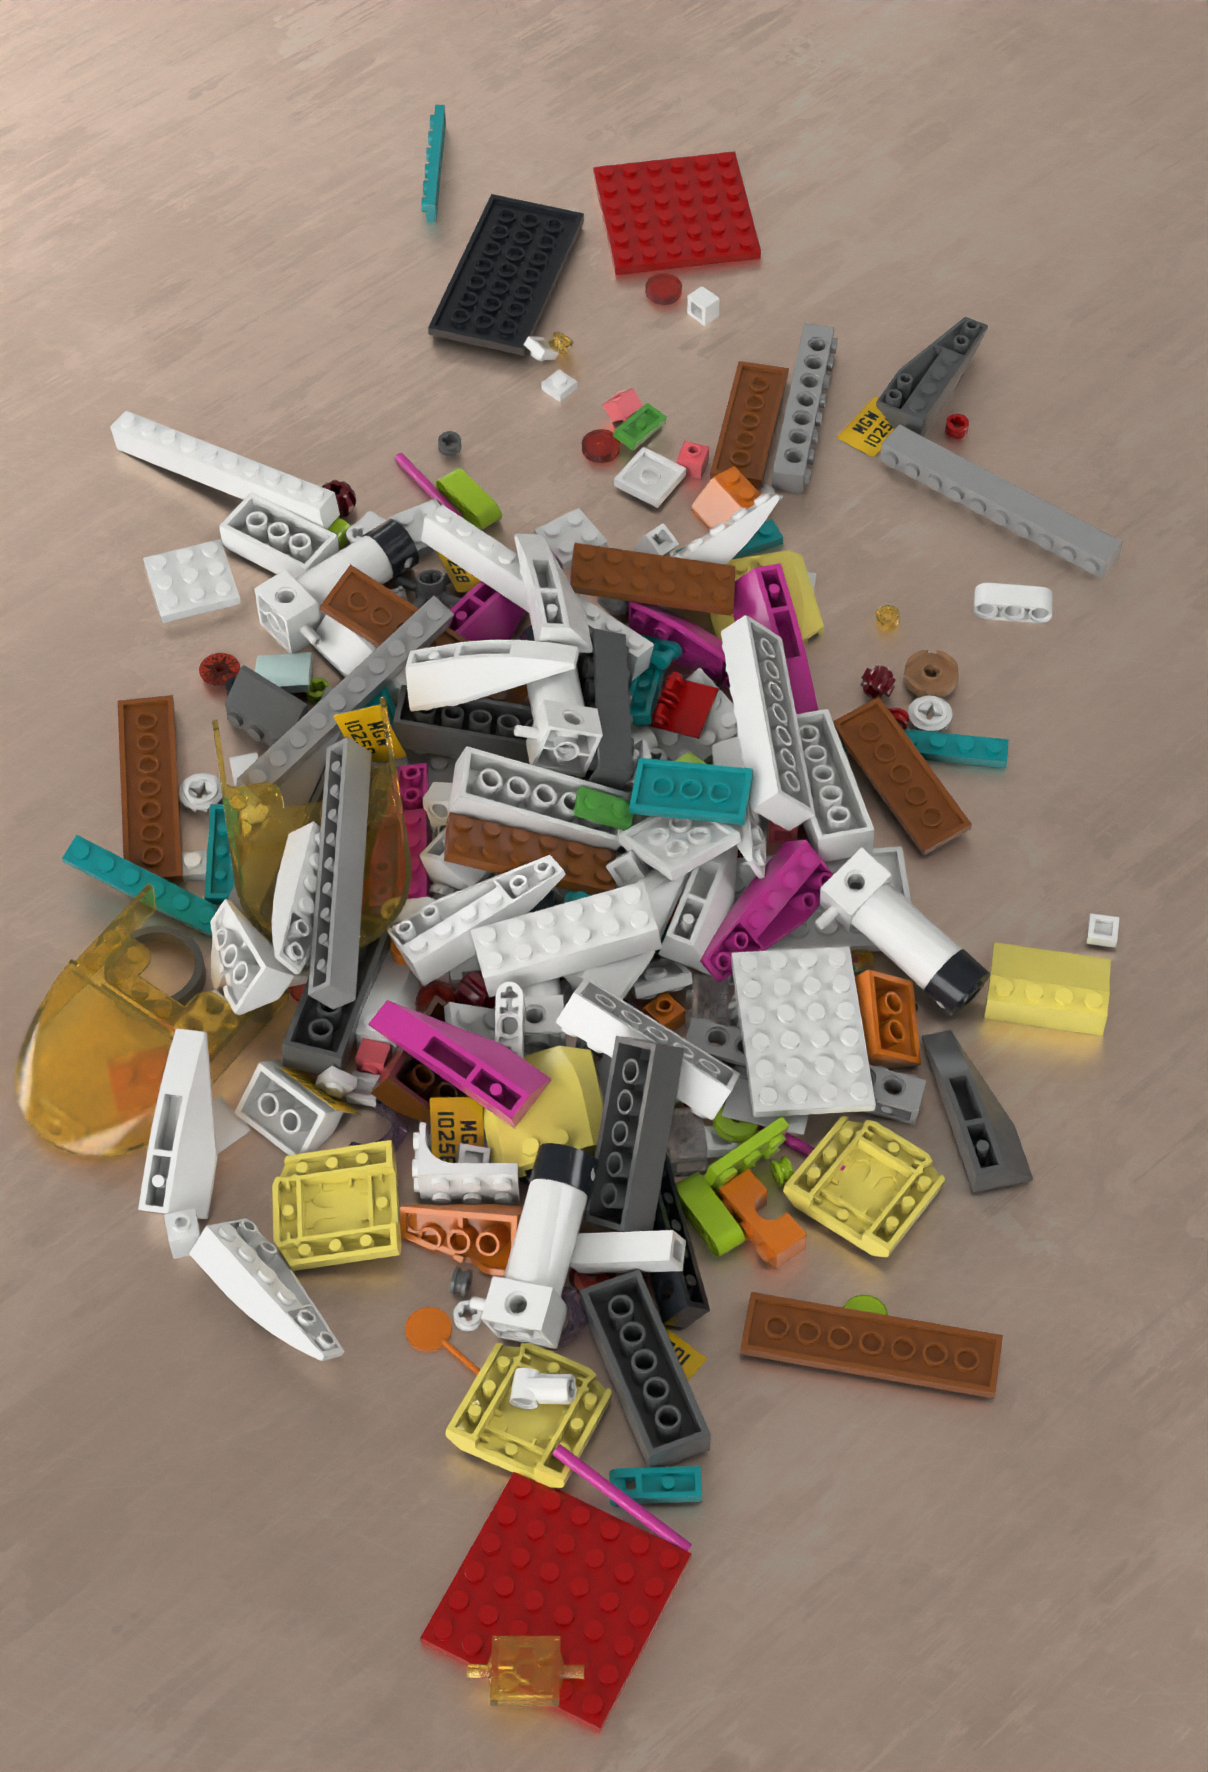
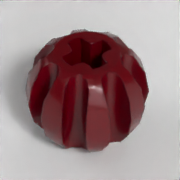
M332 480L322 486L335 492L340 513L339 518L347 517L353 512L356 506V494L349 484L344 481Z
M481 970L469 972L459 981L456 990L459 1004L491 1009L495 1007L496 995L489 997Z

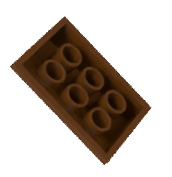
M435 994L417 1012L445 1022L444 1006L448 1003ZM399 1046L395 1049L371 1091L372 1095L392 1110L430 1124V1098L469 1097Z

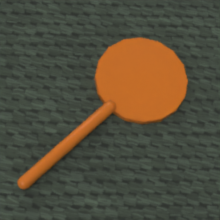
M425 1307L416 1310L410 1315L406 1321L405 1333L407 1340L412 1346L423 1351L437 1350L445 1346L478 1375L481 1369L448 1341L452 1333V1324L444 1311L434 1307Z

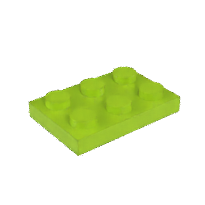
M780 1117L711 1164L704 1179L712 1190H716L719 1193V1188L731 1181L732 1178L743 1173L748 1168L752 1171L757 1166L755 1163L763 1157L768 1160L780 1151L779 1145L786 1140L785 1134L789 1124L783 1117Z

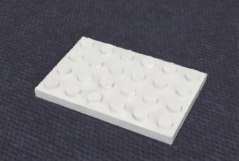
M850 947L732 953L731 965L753 1118L874 1111L876 1103Z

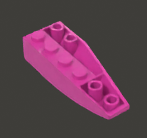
M480 581L450 609L454 616L449 628L469 641L511 640L527 611Z
M781 563L753 568L735 581L734 610L732 613L734 621L736 622L747 615L782 638L796 714L818 711L808 660Z
M630 602V629L641 635L678 643L682 648V655L673 661L693 671L701 668L711 680L722 682V685L728 689L730 688L729 676L726 671L725 653L722 649L723 642L694 623L657 605Z
M427 763L398 767L370 858L369 908L370 911L380 915L383 905L392 899L433 898V895L429 892L433 881H430L419 856L432 842L430 820L426 810L423 808V797L429 790Z
M806 839L785 842L765 865V878L759 879L756 876L722 921L700 960L716 982H722L733 974L731 965L732 953L766 951L804 924L820 906V888L833 876V873Z
M388 1000L368 1023L373 1029L514 1129L551 1082V1078L503 1044Z

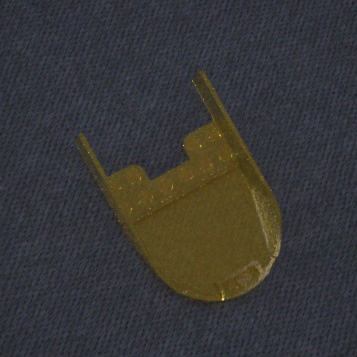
M385 696L379 697L388 761L383 766L371 767L359 949L379 938L395 922L406 903L412 876L411 856ZM212 720L237 897L252 925L263 936L273 942V899L288 834L313 821L321 827L323 801L284 807L281 790L274 783L263 782L235 787L229 786L218 720Z
M147 884L76 960L71 959L64 967L36 1011L21 1045L16 1062L15 1090L25 1119L38 1135L59 1149L79 1156L88 1154L101 1155L102 1158L127 1155V1152L143 1146L145 1148L148 1147L160 1086L176 1028L207 1032L212 1086L289 999L288 987L279 1000L237 1015L226 1000L211 991H203L196 994L186 1006H183L140 977L141 973L151 962V954L146 946L130 935L133 931L138 930L156 910L154 887L150 884Z

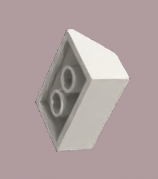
M280 1059L260 1062L234 1113L288 1155L315 1152L333 1134L344 1112L331 1108L277 1067H285Z

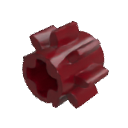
M878 665L873 670L867 668L861 677L863 681L860 685L863 687L864 693L872 699L877 697L882 699L883 695L890 697L895 688L893 684L896 679L893 678L891 670L885 666Z

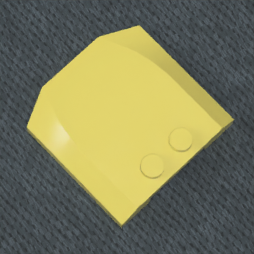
M787 550L731 559L726 565L736 566L735 581L753 568L781 563L803 644H807L808 639L817 633L821 635L824 632V624L801 554ZM708 613L713 634L722 641L721 631L735 622L733 614L729 616Z
M559 1045L524 1056L525 1061L551 1078V1082L515 1129L483 1107V1125L487 1145L490 1148L491 1163H518L519 1178L527 1176L526 1170L533 1169L538 1147L542 1144L554 1143L571 1146L595 1156L604 1099L592 1051Z
M842 1115L786 1182L783 1192L794 1207L872 1256L888 1257L944 1186L946 1179L943 1174L939 1176L932 1166L933 1160L927 1152L876 1121L865 1120V1123L848 1121V1116ZM843 1165L846 1166L843 1171L840 1170Z
M392 1140L286 1156L284 1160L285 1166L280 1177L276 1176L272 1184L273 1238L292 1271L400 1255L402 1243L398 1168Z
M496 1343L447 1426L446 1437L460 1450L510 1472L519 1473L551 1488H563L573 1470L553 1456L552 1453L561 1444L580 1458L612 1399V1391L609 1388L605 1389L596 1379L597 1375L590 1367L533 1343H521L520 1347H503V1343ZM518 1368H531L540 1371L542 1374H572L576 1379V1398L572 1401V1404H538V1407L535 1409L517 1408L510 1404L515 1370Z

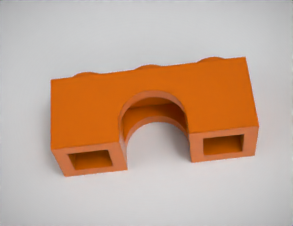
M748 1168L719 1188V1199L741 1227L745 1239H750L756 1245L760 1257L765 1262L769 1261L777 1269L805 1250L807 1234L788 1212L775 1220H766L757 1214L760 1209L767 1205L768 1190Z

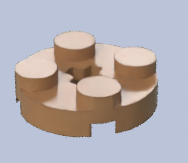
M921 650L908 658L903 681L907 688L919 697L936 696L943 698L951 694L958 684V664L945 652L937 650V654L928 653V650ZM926 672L930 674L935 672L937 674L936 677H928Z

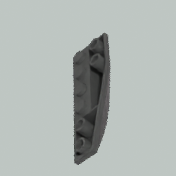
M964 317L898 370L876 402V406L894 429L900 424L923 437L925 436L963 377L988 329V325Z
M948 1030L923 1035L922 1041L973 1193L1032 1181L1033 1176L1015 1125L953 1032Z

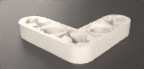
M505 982L496 991L495 1042L503 1044L508 1049H512V1052L524 1059L525 996L519 985L514 982ZM508 989H512L518 995V998L512 1000V1009L514 1011L519 1009L518 1014L514 1012L502 1013V1009L508 1011V1002L502 998L503 995L508 994ZM512 1018L518 1022L517 1031L510 1035L503 1033L502 1023L506 1019Z

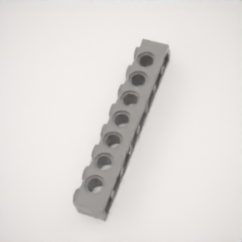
M804 323L772 471V487L775 490L802 494L804 483L809 484L811 468H808V464L813 465L815 449H812V445L817 446L819 430H816V427H821L823 412L819 410L820 408H825L827 393H823V391L828 390L830 384V375L827 374V371L832 372L834 356H831V353L836 354L838 338H833L834 327Z
M692 1017L685 1039L740 1073L738 1078L748 1080L745 1056L740 1052L744 1051L741 1028L717 1024L707 1018L699 1019ZM711 1043H718L721 1046H713ZM869 1065L876 1106L874 1111L863 1112L914 1125L920 1109L926 1080L920 1079L913 1074H901L890 1071L883 1066ZM886 1090L894 1091L896 1094H890Z

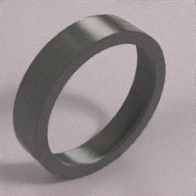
M150 926L129 933L114 945L106 959L104 975L110 996L119 1009L139 1019L159 1020L183 1012L197 1000L205 985L206 968L200 947L190 935L173 927ZM152 941H170L188 948L193 953L195 968L191 979L179 992L165 999L155 1001L138 1000L126 995L115 983L113 971L117 963L127 952L141 944Z

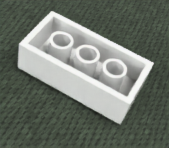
M252 492L219 525L224 548L275 574L286 570L294 579L339 552L337 534Z

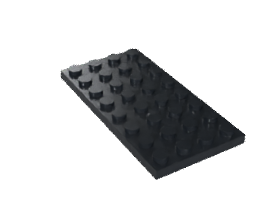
M491 194L430 322L428 334L524 356L527 350L524 343L528 336L534 335L582 227L584 213Z

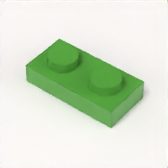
M646 403L615 429L613 437L634 451L666 424L667 416L649 403Z
M580 786L577 790L573 816L625 831L632 825L633 814H630L629 811L630 800L584 786Z

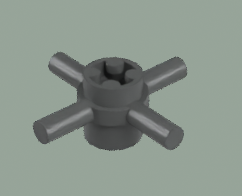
M425 570L418 574L417 581L401 575L396 579L397 586H402L415 592L416 599L411 604L419 609L433 596L444 605L447 604L452 607L461 600V598L447 593V586L452 583L447 573L443 575L437 570Z

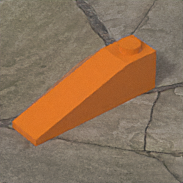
M504 1204L400 1206L401 1237L430 1250H439L453 1256V1260L460 1263L467 1262L479 1268V1271L486 1274L504 1276L523 1206Z

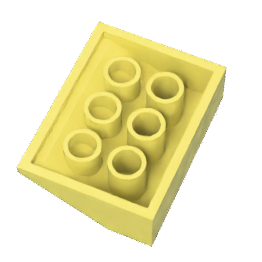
M994 942L984 1019L1103 1036L1108 1016L1111 959Z

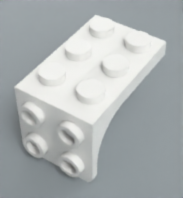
M420 1122L419 1132H414L413 1134L415 1159L412 1160V1177L414 1178V1192H420L421 1204H520L518 1163L444 1162L436 1158L429 1151L426 1122Z

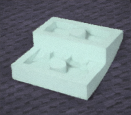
M312 652L259 655L256 660L255 672L288 693L310 692L313 654Z

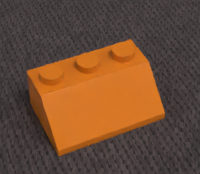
M867 970L855 976L869 1065L883 1066L887 1069L921 1065L913 981L873 970Z

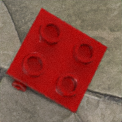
M672 672V675L667 677L655 711L652 714V723L649 726L699 739L719 688L682 679V674Z

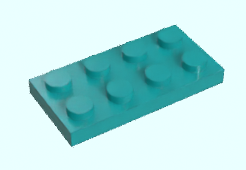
M639 758L629 805L630 814L745 825L754 775L753 769Z

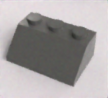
M245 665L240 668L225 702L227 719L230 724L236 728H242L254 740L262 741L270 747L308 713V705Z

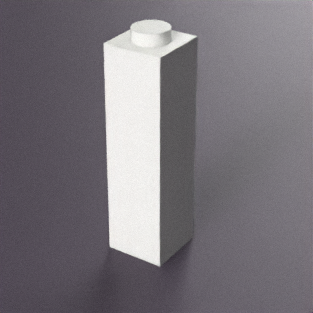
M674 1230L578 1233L569 1266L580 1274L629 1273L638 1269L640 1272L683 1271L686 1240Z

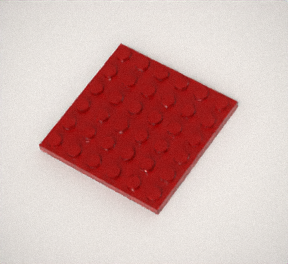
M735 151L593 167L595 186L615 275L761 259V249Z
M513 1472L422 1633L420 1641L422 1644L601 1733L691 1560L692 1553L557 1488L548 1487Z

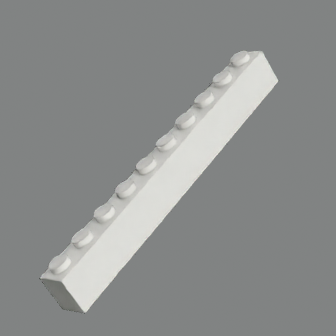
M125 411L110 426L118 450L243 500L252 492L325 529H328L340 515L335 492L139 415Z
M444 505L439 506L425 516L422 542L529 612L517 553ZM575 593L585 610L590 634L594 628L626 634V646L629 647L627 669H630V680L633 681L648 669L654 644Z

